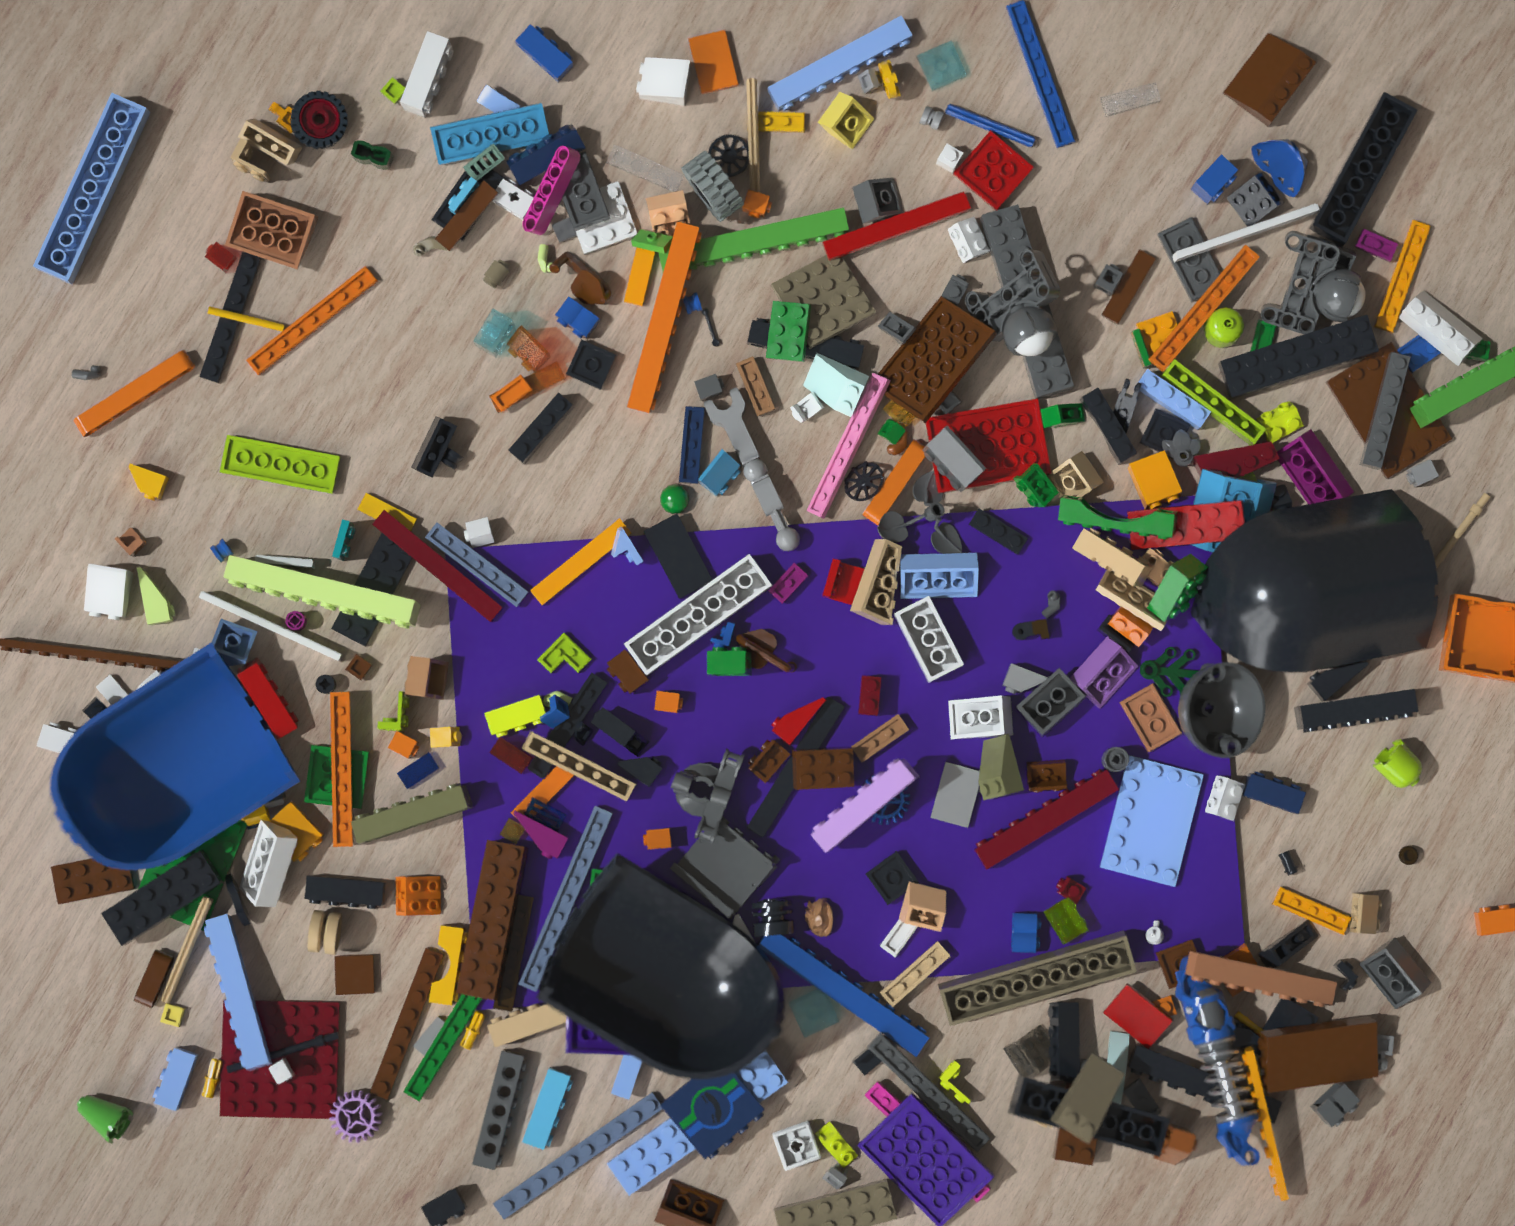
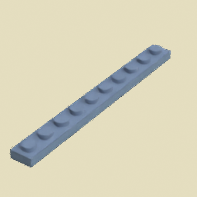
M594 806L519 985L537 992L547 960L550 955H553L555 950L553 946L568 920L613 813Z
M651 1092L495 1201L493 1205L503 1220L662 1110L660 1102L654 1093Z

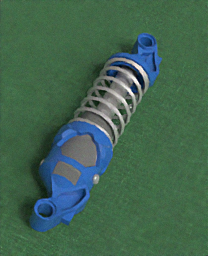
M1187 955L1182 958L1179 971L1175 972L1178 982L1175 997L1181 1001L1188 1025L1186 1028L1188 1039L1193 1042L1194 1048L1199 1049L1197 1056L1204 1059L1205 1064L1200 1069L1215 1070L1216 1072L1207 1076L1204 1080L1207 1083H1219L1218 1086L1210 1089L1207 1094L1222 1095L1223 1097L1213 1102L1211 1106L1214 1108L1226 1107L1225 1111L1217 1114L1215 1117L1216 1123H1218L1216 1124L1218 1129L1216 1138L1226 1148L1228 1158H1234L1242 1166L1256 1165L1260 1160V1154L1257 1149L1248 1144L1247 1140L1252 1128L1259 1119V1115L1256 1110L1243 1112L1242 1108L1253 1104L1254 1100L1240 1101L1239 1095L1249 1092L1251 1088H1236L1235 1083L1246 1079L1247 1075L1233 1076L1232 1070L1241 1067L1243 1063H1229L1228 1061L1240 1052L1238 1049L1233 1050V1042L1236 1040L1234 1030L1236 1029L1234 1018L1229 1015L1222 990L1208 984L1204 980L1203 982L1191 980L1192 976L1185 974L1189 957ZM1247 1152L1250 1154L1251 1157L1249 1162L1246 1159Z

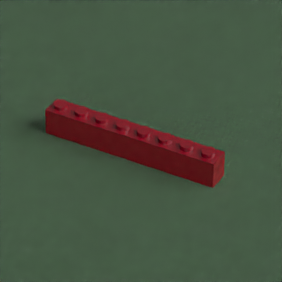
M1099 769L1091 774L1092 778L1088 781L1085 779L1080 780L1075 784L1076 788L1069 791L1067 788L1058 794V799L1053 801L1051 798L1042 803L1043 808L1040 810L1032 809L1025 814V819L1020 821L1018 818L1009 823L1010 828L1005 831L1001 828L994 832L992 839L987 841L985 838L976 843L977 848L974 851L985 869H989L1118 791L1119 788L1108 770L1102 771Z

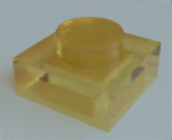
M509 818L500 835L517 844L525 829L521 824Z

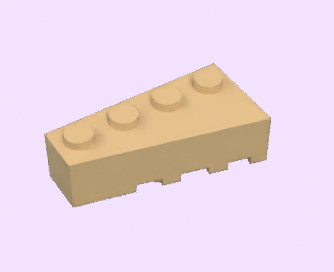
M1083 528L1072 548L1090 560L1097 561L1101 567L1114 571V575L1128 581L1130 585L1141 588L1153 568L1148 565L1149 561L1141 556L1138 559L1132 556L1133 552L1126 547L1121 549L1115 546L1117 544L1116 541L1109 537L1106 539L1100 537L1101 533L1094 528H1090V530Z
M875 539L850 611L881 625L893 624V618L891 617L892 609L895 608L894 592L897 589L898 582H896L897 571H899L902 546L887 539Z

